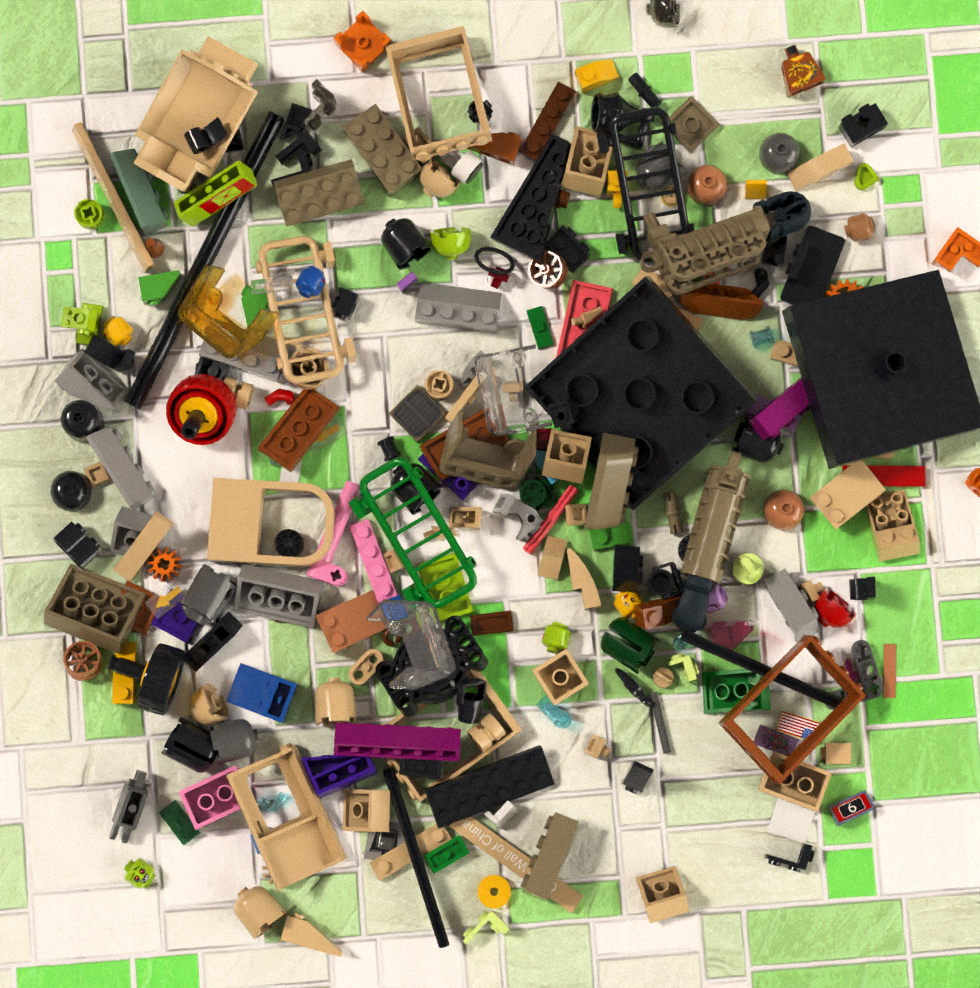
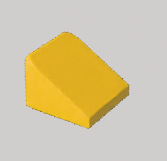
M747 180L745 183V199H765L767 180Z

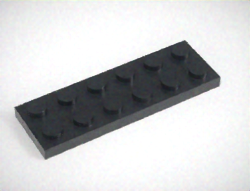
M541 745L425 788L424 791L439 829L505 804L507 800L510 802L552 786L555 783Z

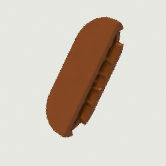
M709 284L681 294L682 305L688 311L696 314L745 320L757 316L763 306L762 299L753 295L752 290L741 287Z

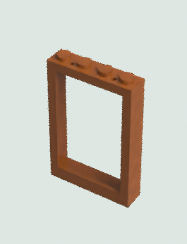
M804 635L718 722L773 783L781 784L866 697L862 692L863 687L857 681L851 680L848 676L849 672L835 662L836 658L829 651H825L821 647V641L814 635ZM806 648L848 695L776 767L736 724L734 719Z

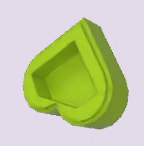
M862 163L857 167V176L854 180L856 189L865 190L879 181V177L869 164Z

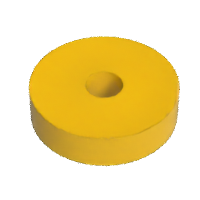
M499 875L485 877L480 882L477 891L481 903L493 909L504 906L511 895L508 881ZM491 888H497L498 894L495 896L491 895Z

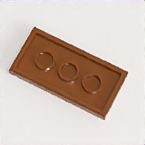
M303 389L259 445L258 450L291 473L339 412L340 407L314 389Z
M490 406L462 421V425L468 429L467 438L499 446L505 445L510 440ZM448 430L419 446L440 482L450 477L443 474L439 469Z

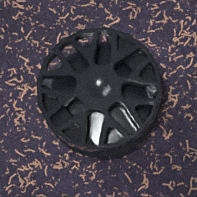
M285 529L277 534L274 545L279 555L297 557L303 551L304 541L297 531Z

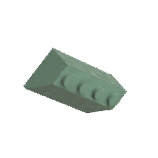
M135 148L110 153L116 171L145 235L167 227L166 220L169 219L166 209H161L158 203L162 200L157 189L154 191L152 189L151 183L154 181L151 174L133 164L138 156Z

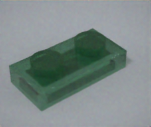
M174 800L159 812L183 846L201 833L199 830H195L191 819L177 800Z

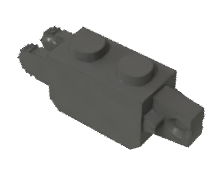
M137 769L134 778H129L128 782L125 781L112 818L113 825L109 839L114 840L117 837L120 826L125 827L121 840L122 843L126 844L132 830L137 828L148 797V790L146 789L148 784L144 783L147 775L146 772Z

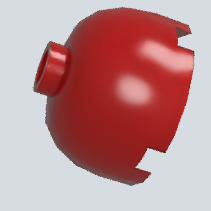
M827 588L819 595L815 603V610L819 616L817 620L826 628L828 626L833 628L845 627L857 614L854 609L851 612L847 609L849 604L832 590L828 593Z

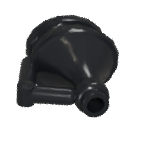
M618 92L603 95L602 93L595 94L591 108L592 130L595 133L606 130V133L610 134L609 124L615 115L640 109L630 105ZM655 115L620 122L617 126L618 136H625L619 134V132L627 126L638 122L641 123L638 133L646 132L647 124L654 123ZM645 136L621 140L620 143L639 149L644 145Z

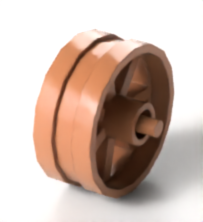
M544 251V264L540 265L531 259L528 274L535 285L544 289H555L565 281L568 267L566 261L561 256L550 251ZM548 256H554L555 258L549 264ZM559 261L560 268H554L555 264ZM536 267H539L540 272L536 274ZM556 272H560L558 278L555 277ZM544 275L543 282L541 284L539 283L537 278ZM550 276L554 282L547 285Z
M78 641L73 643L64 653L63 662L65 668L73 679L79 681L90 680L99 674L102 668L100 652L91 642ZM86 649L92 651V652L89 653L88 655H86V653H85V652H86ZM97 654L98 661L89 660ZM71 655L77 659L69 661ZM77 665L74 671L69 666ZM89 665L94 666L91 670L88 669Z

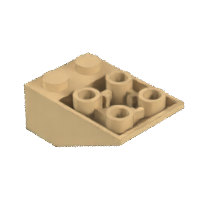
M905 490L880 494L866 505L873 543L879 562L919 554L920 539Z

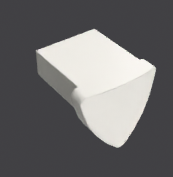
M507 800L495 815L488 810L484 811L483 814L499 829H503L519 810Z

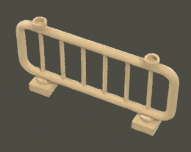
M309 236L270 241L261 246L258 252L259 261L255 262L257 274L262 273L280 355V357L276 358L278 370L283 369L285 378L294 384L308 383L338 376L344 368L343 358L346 357L347 364L355 363L356 352L352 337L344 338L343 345L340 346L327 283L325 282L320 294L316 297H300L276 302L273 287L296 283L298 278L272 283L269 271L270 267L313 260L314 266L324 273L322 262H325L326 268H332L335 265L331 241L324 242L322 250H319L317 242ZM307 244L311 248L312 256L269 264L266 257L267 252L272 249ZM322 298L325 313L280 321L277 306ZM326 317L329 332L284 340L281 325ZM330 336L333 352L295 359L288 358L286 344ZM333 355L335 357L336 366L332 370L296 376L291 372L290 363Z

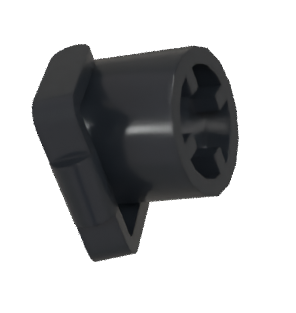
M674 562L652 568L654 572L648 577L647 589L653 596L666 599L684 592L683 579ZM670 566L672 574L669 571L664 570L662 568ZM674 584H676L679 591L669 594L674 588Z

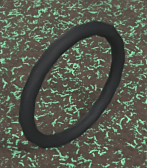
M482 247L476 250L474 254L475 262L479 267L493 274H508L515 267L512 257L497 248ZM484 251L496 252L506 257L511 266L507 270H494L482 264L478 256Z

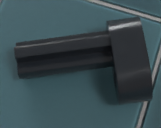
M306 129L298 133V138L275 156L282 165L297 155L296 151L303 150L305 147L309 149L314 157L322 151Z

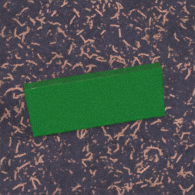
M539 306L526 310L538 350L554 345L543 307Z

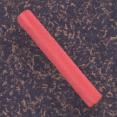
M573 485L568 486L543 522H541V528L533 533L523 546L525 552L531 555L564 512L565 505H569L578 493L576 487Z

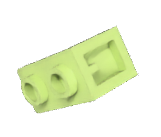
M492 910L489 913L485 911L477 919L480 923L475 928L470 926L463 933L465 937L463 942L466 944L488 920L491 922L489 926L497 934L501 932L504 935L510 928Z

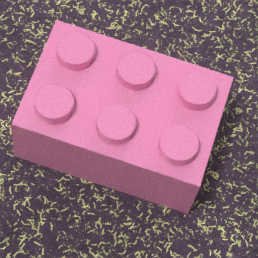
M238 765L232 766L179 791V795L195 830L241 810L226 778V775L239 770Z

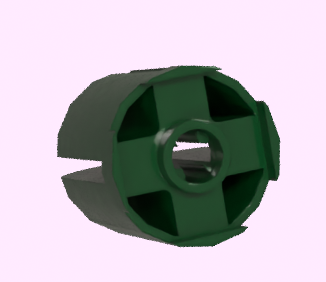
M619 617L613 620L608 628L640 649L641 652L639 653L606 631L601 638V649L607 655L636 674H639L637 670L641 665L646 667L655 653L652 648L656 641L660 643V639L627 618Z

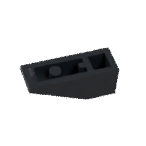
M228 611L186 652L185 662L197 672L237 634L243 625Z
M632 761L622 783L626 785L625 790L636 794L637 791L642 792L654 769Z

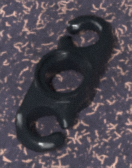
M616 668L615 673L629 692L644 705L651 707V701L636 681L623 670Z

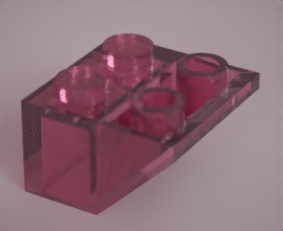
M715 622L713 626L709 627V640L734 650L753 631V626H748V622H736L734 626H727V622Z

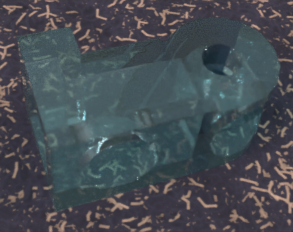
M547 695L536 704L558 728H567L571 724V715L567 711L561 710L557 705L553 706Z

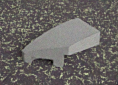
M482 350L471 359L463 372L459 383L463 389L475 378L476 375L473 373V370L487 359Z

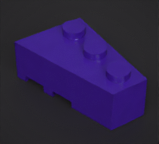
M339 755L302 757L320 799L378 774L371 757Z

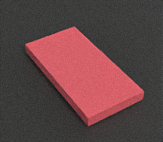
M573 280L557 356L609 310L613 288ZM602 308L601 315L586 328H582L581 325H572V318L580 317L581 313L592 309Z

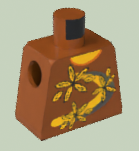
M796 45L785 49L788 59L782 62L781 70L788 97L824 84L826 78L810 52L799 54Z

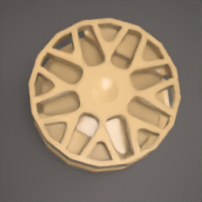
M436 370L427 376L425 389L431 398L444 400L453 392V380L447 372Z

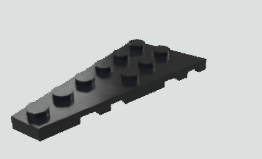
M554 134L551 135L490 236L493 241L540 264L542 263L571 147L569 141Z

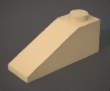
M293 912L292 916H287L281 936L282 941L338 957L342 956L343 951L309 920L304 919L305 915Z

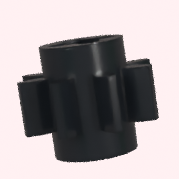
M486 99L483 104L487 120L489 121L493 110L491 109L492 105ZM472 101L468 107L469 110L467 112L470 114L468 117L473 123L478 122L480 124L475 102Z

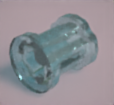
M769 326L756 332L749 331L754 349L758 348L759 345L774 343L773 334Z

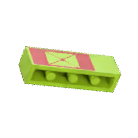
M238 160L174 201V205L179 219L194 227L258 185L252 169Z

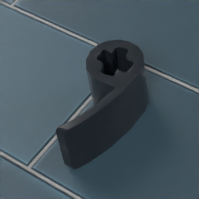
M218 117L204 128L195 127L184 134L191 151L195 155L206 151L227 136V132Z

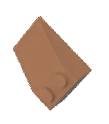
M373 590L316 615V619L333 654L341 652L390 627Z

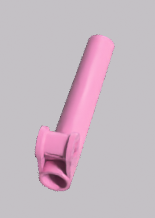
M346 480L335 506L334 538L331 549L321 561L309 567L307 576L337 587L346 584L348 579L347 573L341 567L331 564V561L352 511L348 502L359 494L358 484ZM323 534V536H322V538H321V541H320V543H319V545H318L317 550L321 547V545H322V543H323L324 534ZM339 573L342 578L335 581L333 575Z

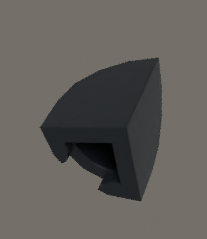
M787 235L778 236L766 244L762 264L782 267L787 245Z

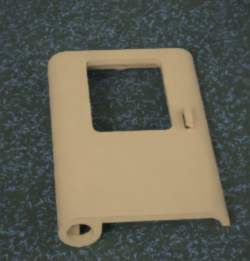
M291 743L280 747L281 752L226 775L277 891L347 859L324 805L316 793L297 745L292 746ZM278 764L300 815L295 819L269 829L246 777L268 766Z

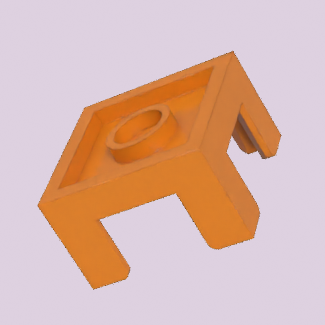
M364 11L356 16V22L343 34L340 31L333 37L335 45L361 72L366 70L386 51V45L391 44V39L385 33L382 34L371 23L370 17Z

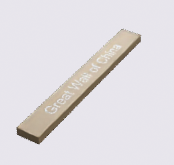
M80 121L74 124L72 132L144 273L152 269L154 262Z
M468 817L448 825L522 879L524 875L530 874L532 868H529L528 865L531 859L473 817ZM556 878L549 898L572 913L583 898V895L559 878Z

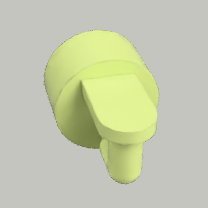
M751 553L738 556L731 568L733 578L742 585L756 583L762 577L764 571L761 559Z

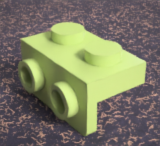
M684 653L671 657L672 661L668 662V666L680 663L687 683L697 679L696 675L699 674L696 662L692 663L690 655L684 656Z

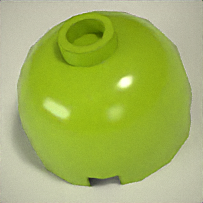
M455 227L434 229V232L430 231L432 247L439 255L446 256L447 260L458 259V255L464 254L470 247L471 229L461 227V231L455 229Z

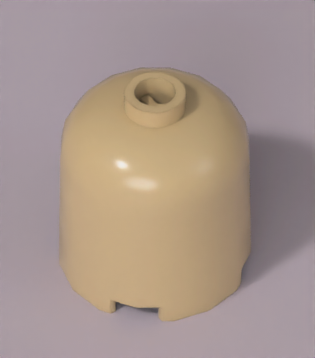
M328 678V682L322 683L316 689L315 720L317 726L323 723V727H335V723L349 721L356 724L354 689L349 683L342 682L341 678Z
M254 886L250 889L247 887L243 888L237 894L239 898L234 904L236 916L254 939L272 928L271 924L278 919L280 921L287 913L274 897L261 886Z

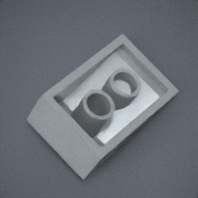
M83 348L66 364L54 380L69 395L112 411L128 390L93 357L87 355Z

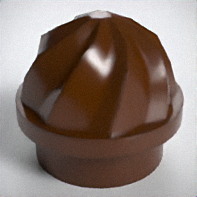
M560 189L556 203L558 209L561 207L566 209L570 193L565 192V189Z

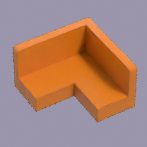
M957 227L931 264L935 266L937 263L950 273L959 259L963 257L979 268L980 242Z

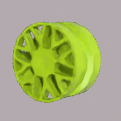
M83 199L78 202L74 209L75 219L85 229H96L104 221V210L95 200Z

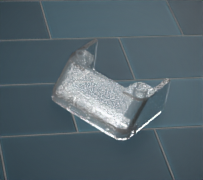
M536 344L482 354L475 358L474 365L487 427L493 436L524 433L552 426V422L539 423L538 414L535 410L525 408L517 368H521L525 364L526 355L524 351L535 349Z
M383 599L366 617L367 621L384 622L388 632L394 636H402L412 667H406L389 684L390 688L419 689L446 678L455 671V662L437 611L432 604L420 601Z

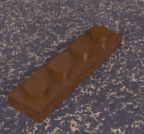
M559 81L557 82L519 151L520 154L536 162L576 93L575 90Z

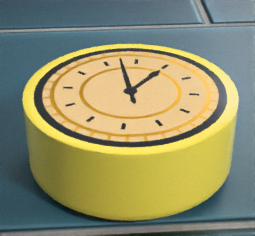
M669 186L664 191L672 190L674 186ZM675 193L661 196V201L665 206H677Z

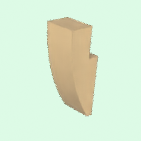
M844 143L788 172L787 175L795 191H798L852 165L853 159Z
M571 548L566 549L573 591L581 590L584 610L601 607L597 588L588 569Z

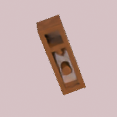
M504 132L491 133L492 141L485 145H475L467 148L468 150L514 166L522 145V139L513 132H508V134Z
M682 594L634 605L636 625L646 630L673 622L672 613L678 606Z

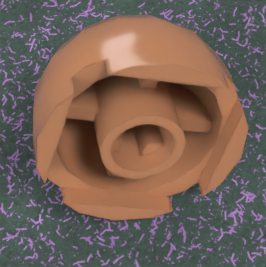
M714 165L697 167L691 172L687 181L689 197L693 202L700 205H716L727 192L728 183L726 176L721 169Z
M785 489L772 493L767 498L763 509L764 517L768 524L782 531L791 530L799 525L805 512L804 503L800 496L791 490Z

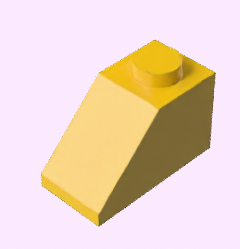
M612 59L589 63L575 69L574 73L582 93L619 79Z

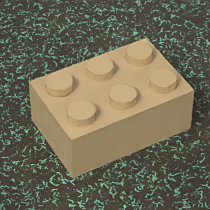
M771 751L769 759L776 767L788 757L775 751ZM801 762L781 784L773 783L763 772L757 790L818 812L832 773Z

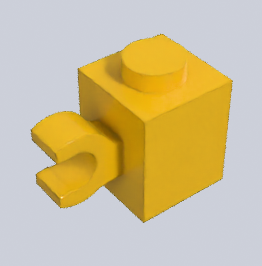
M607 171V196H613V208H621L622 197L617 171Z

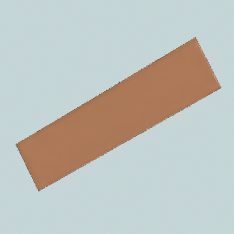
M884 644L883 698H896V644Z

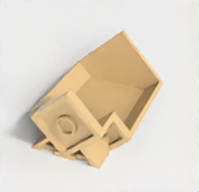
M209 36L199 53L193 50L189 53L182 49L134 135L145 141L133 164L185 193H188L199 172L211 178L258 93L251 88L253 84L249 82L258 64ZM218 117L227 132V136L206 151L196 155L193 154L184 134L195 127L202 129Z

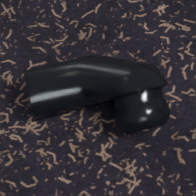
M757 268L754 271L756 287L752 290V294L758 298L769 287L768 273L763 268Z

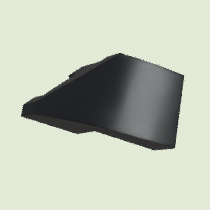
M292 103L280 139L284 140L306 129L312 109Z

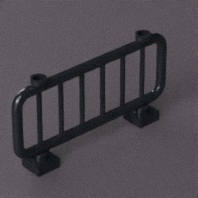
M659 107L615 115L609 124L610 134L606 135V130L597 131L596 133L600 154L609 152V147L611 146L613 148L629 234L625 235L624 230L616 232L619 254L627 253L628 247H631L633 256L639 261L643 253L640 252L638 241L648 239L647 236L637 237L634 221L644 220L643 216H633L631 201L675 193L678 209L655 213L656 217L679 213L682 229L670 231V234H686L695 230L694 224H689L674 144L673 135L677 134L675 122H670L668 113ZM654 115L659 116L662 120L663 129L618 136L617 126L622 121ZM664 133L667 149L622 157L621 140ZM668 153L671 169L626 177L623 161ZM672 173L674 189L630 197L627 181ZM646 258V259L644 260V262H652V261H654V260L651 259V258Z

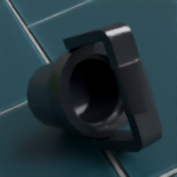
M472 678L458 684L456 704L458 706V720L467 724L479 722L485 700V680ZM479 685L478 694L465 692V688Z

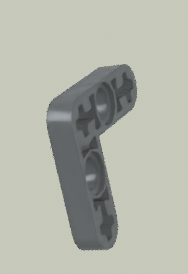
M857 640L851 646V653L861 683L859 684L863 687L862 692L866 695L861 701L864 702L879 697L882 694L883 685L869 643L865 640ZM858 643L866 647V650L863 651L864 657L869 655L870 660L858 662V659L862 658L861 653H856L855 651L858 648ZM864 663H869L872 666L871 674L865 675L862 673L861 667ZM875 675L876 679H873L872 682L874 686L879 688L876 690L875 695H873V692H868V688L871 685L869 681L865 683L864 678H871ZM838 689L829 693L841 697L840 692L844 690ZM825 704V706H826L828 709H830V710H834V709H835V708H833V707H831V706Z

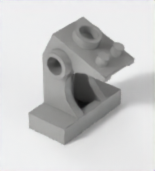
M501 494L492 512L499 516H506L509 513L518 516L521 521V528L515 539L526 541L529 538L527 535L529 532L532 535L541 528L539 524L543 522L542 518L534 508L515 499L516 497L510 494Z

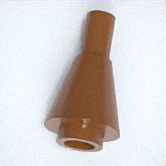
M148 238L146 240L145 247L151 258L160 257L164 252L163 242L157 238Z

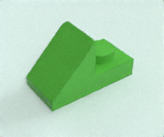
M630 522L619 523L618 527L589 530L593 551L615 547V545L634 543Z

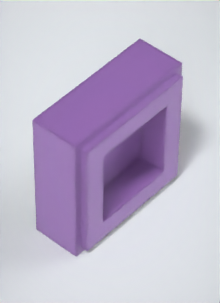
M411 272L397 283V288L400 292L403 293L418 281L417 276Z

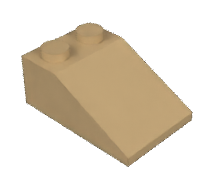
M576 126L561 187L601 197L612 146L609 147V152L600 154L597 134L591 129Z
M863 461L851 464L810 498L836 530L886 489Z

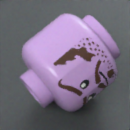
M713 584L711 591L708 593L709 603L706 612L708 614L724 609L726 602H728L724 587Z

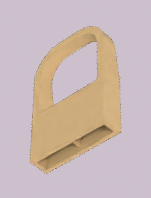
M213 478L207 560L220 563L306 567L314 565L328 554L333 543L335 525L333 502L324 490L310 483ZM266 491L312 493L321 498L326 509L325 534L321 547L314 554L307 557L260 555L264 495Z

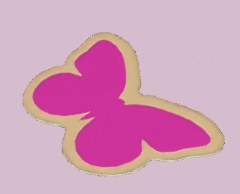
M847 657L843 667L849 672L848 676L852 681L860 680L857 669H854L853 661Z

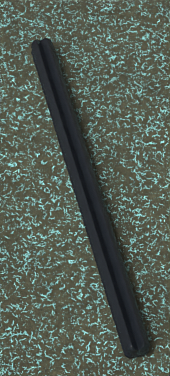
M684 630L681 634V641L758 675L764 676L772 668L688 630ZM780 672L773 680L833 708H836L843 700L783 672Z
M386 769L383 771L388 790H390L392 803L439 948L448 947L450 943L394 769Z

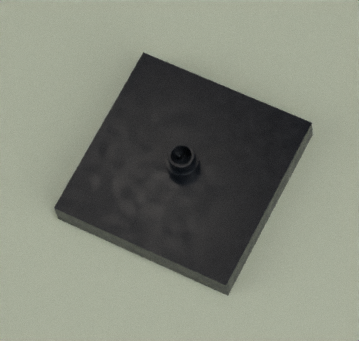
M939 269L792 305L782 311L828 469L980 429V403Z
M645 276L524 386L550 417L551 414L547 405L571 398L577 422L572 424L573 428L563 431L592 437L588 460L595 468H597L603 433L636 439L635 447H639L635 467L630 469V473L633 474L631 486L627 485L626 492H629L627 505L632 510L638 508L759 400L650 276ZM560 412L559 418L563 420L565 418V414L563 412Z

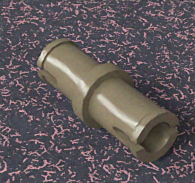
M676 491L670 492V494L664 493L667 511L665 516H668L670 534L683 532L680 519L681 509L678 508Z

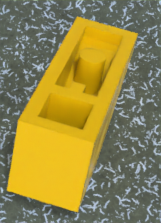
M126 642L121 653H115V656L137 662V642ZM113 671L112 704H136V679L117 674Z

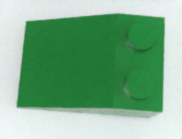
M747 669L702 673L704 714L728 713L763 676ZM768 685L742 712L771 710L770 686Z

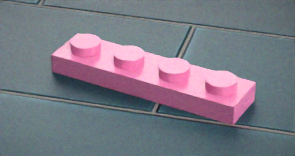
M369 519L349 526L378 603L398 596Z

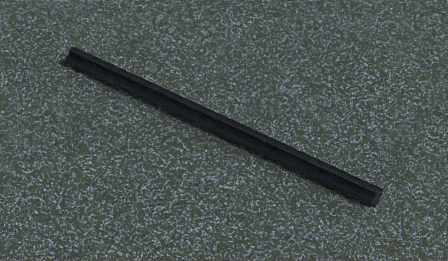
M271 111L268 112L243 164L252 169L255 178L284 122L283 117ZM248 192L219 210L124 401L125 403L139 410L141 409Z

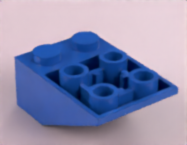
M240 663L226 702L284 723L298 684Z

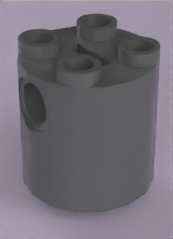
M203 564L180 602L187 618L199 625L207 623L216 624L235 592L237 584L228 575L222 572L218 575L214 572L213 568Z

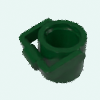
M536 473L523 481L519 494L521 502L534 509L536 508L537 511L556 501V495L553 492L554 488L545 476H541L542 473ZM539 476V478H540V480H541L542 482H539V481L534 480V479ZM547 492L552 499L544 503Z

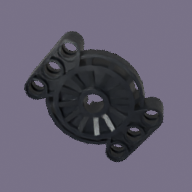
M451 616L445 622V629L428 628L410 635L398 648L393 663L382 661L377 664L375 672L398 710L404 716L411 717L417 713L419 703L434 705L453 698L457 694L458 684L468 679L470 669L476 672L483 671L488 665V659L463 620L459 616ZM460 625L457 630H453L456 626ZM470 641L467 646H463L465 642ZM476 657H480L478 661L473 662ZM429 660L432 663L437 662L436 666L431 670H427L429 666L427 661ZM391 670L388 675L384 676L386 671ZM397 686H400L398 691L393 692ZM410 702L407 707H403L405 703Z

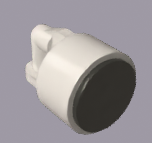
M455 150L442 156L438 155V158L452 169L451 174L463 184H469L484 165L483 160L471 150H468L465 154Z

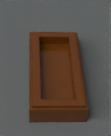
M511 610L470 615L473 636L513 631Z

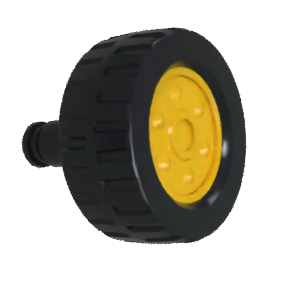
M159 643L146 665L113 655L109 661L108 670L141 681L138 707L163 716L168 712L177 691L185 664L186 652L179 648Z

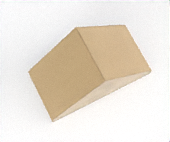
M450 507L449 528L480 530L482 507Z
M547 536L538 576L558 580L568 540Z

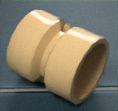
M226 377L224 383L232 390L237 401V408L247 410L252 399L254 385L246 382L239 384L238 380Z
M489 713L480 720V725L475 724L467 731V734L482 752H485L492 746L493 740L498 741L506 732L500 723Z

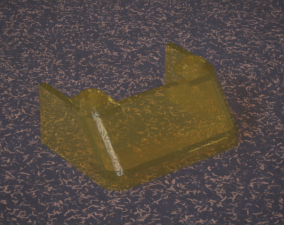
M205 265L180 305L178 318L222 356L236 359L264 340L279 313L277 311L260 309L245 331L218 310L222 304L223 295L215 286L225 272V269Z

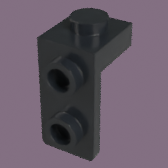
M304 149L296 151L302 171L272 179V186L274 187V181L311 171L310 166H313L310 154L306 155Z
M96 335L91 337L85 349L87 355L118 373L129 370L135 361L133 359L134 351L130 349L120 350Z
M802 843L797 863L765 854L764 858L769 859V864L779 867L781 863L789 865V870L800 873L801 869L806 870L808 862H812L815 851L812 850V845Z

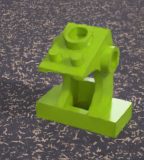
M82 303L81 308L64 307L60 327L78 330L76 343L88 345L93 335L99 337L103 306Z

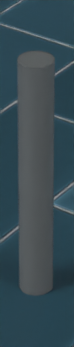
M656 691L649 693L663 754L671 752Z

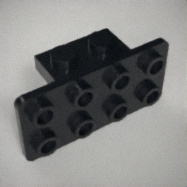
M808 226L801 244H796L792 255L796 256L794 262H789L785 274L788 275V278L780 296L781 301L796 305L824 298L844 247L845 239L817 227Z

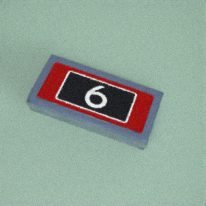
M863 790L828 806V809L836 826H839L874 810L875 806L866 790Z

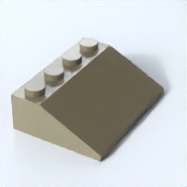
M70 564L44 611V625L120 654L129 638L146 593ZM122 589L126 590V593L121 595Z

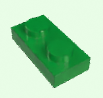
M460 835L425 854L424 858L433 874L470 852Z

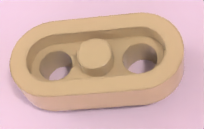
M376 649L366 651L350 668L348 673L350 681L356 685L365 684L374 675L377 664L384 661L382 653ZM371 656L377 657L376 663H370L369 659ZM362 671L363 677L358 679L355 673Z

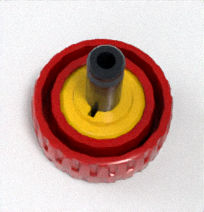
M195 374L181 380L173 389L166 404V417L171 429L184 441L195 445H210L221 440L232 427L237 415V401L232 390L222 380L207 374Z

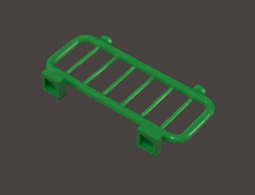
M397 457L366 474L359 484L361 495L348 503L359 520L372 512L414 582L401 591L410 607L414 608L425 601L433 608H441L475 588L477 575L473 568L477 564L472 556H465L420 479L424 476L422 470L418 466L413 468L408 460ZM396 466H402L405 469L408 477L372 497L367 488L369 482ZM411 480L419 494L383 515L375 500ZM422 498L430 512L393 532L385 518ZM433 516L440 530L404 551L396 536L426 518ZM443 533L451 548L414 568L407 554ZM453 551L461 566L425 586L417 572ZM465 570L469 577V582L440 600L432 598L428 589L459 571Z

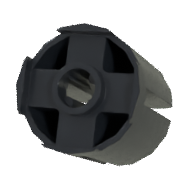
M180 717L178 722L181 724L178 723L171 732L164 746L167 750L164 749L161 754L197 773H203L210 769L218 754V750L214 751L209 731Z

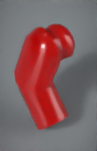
M279 388L264 397L269 406L278 400L285 401L287 405H291L295 401V396H293L294 393L292 391Z

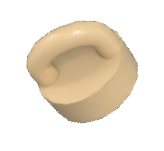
M666 667L657 669L653 674L654 684L660 688L670 686L674 680L672 671Z

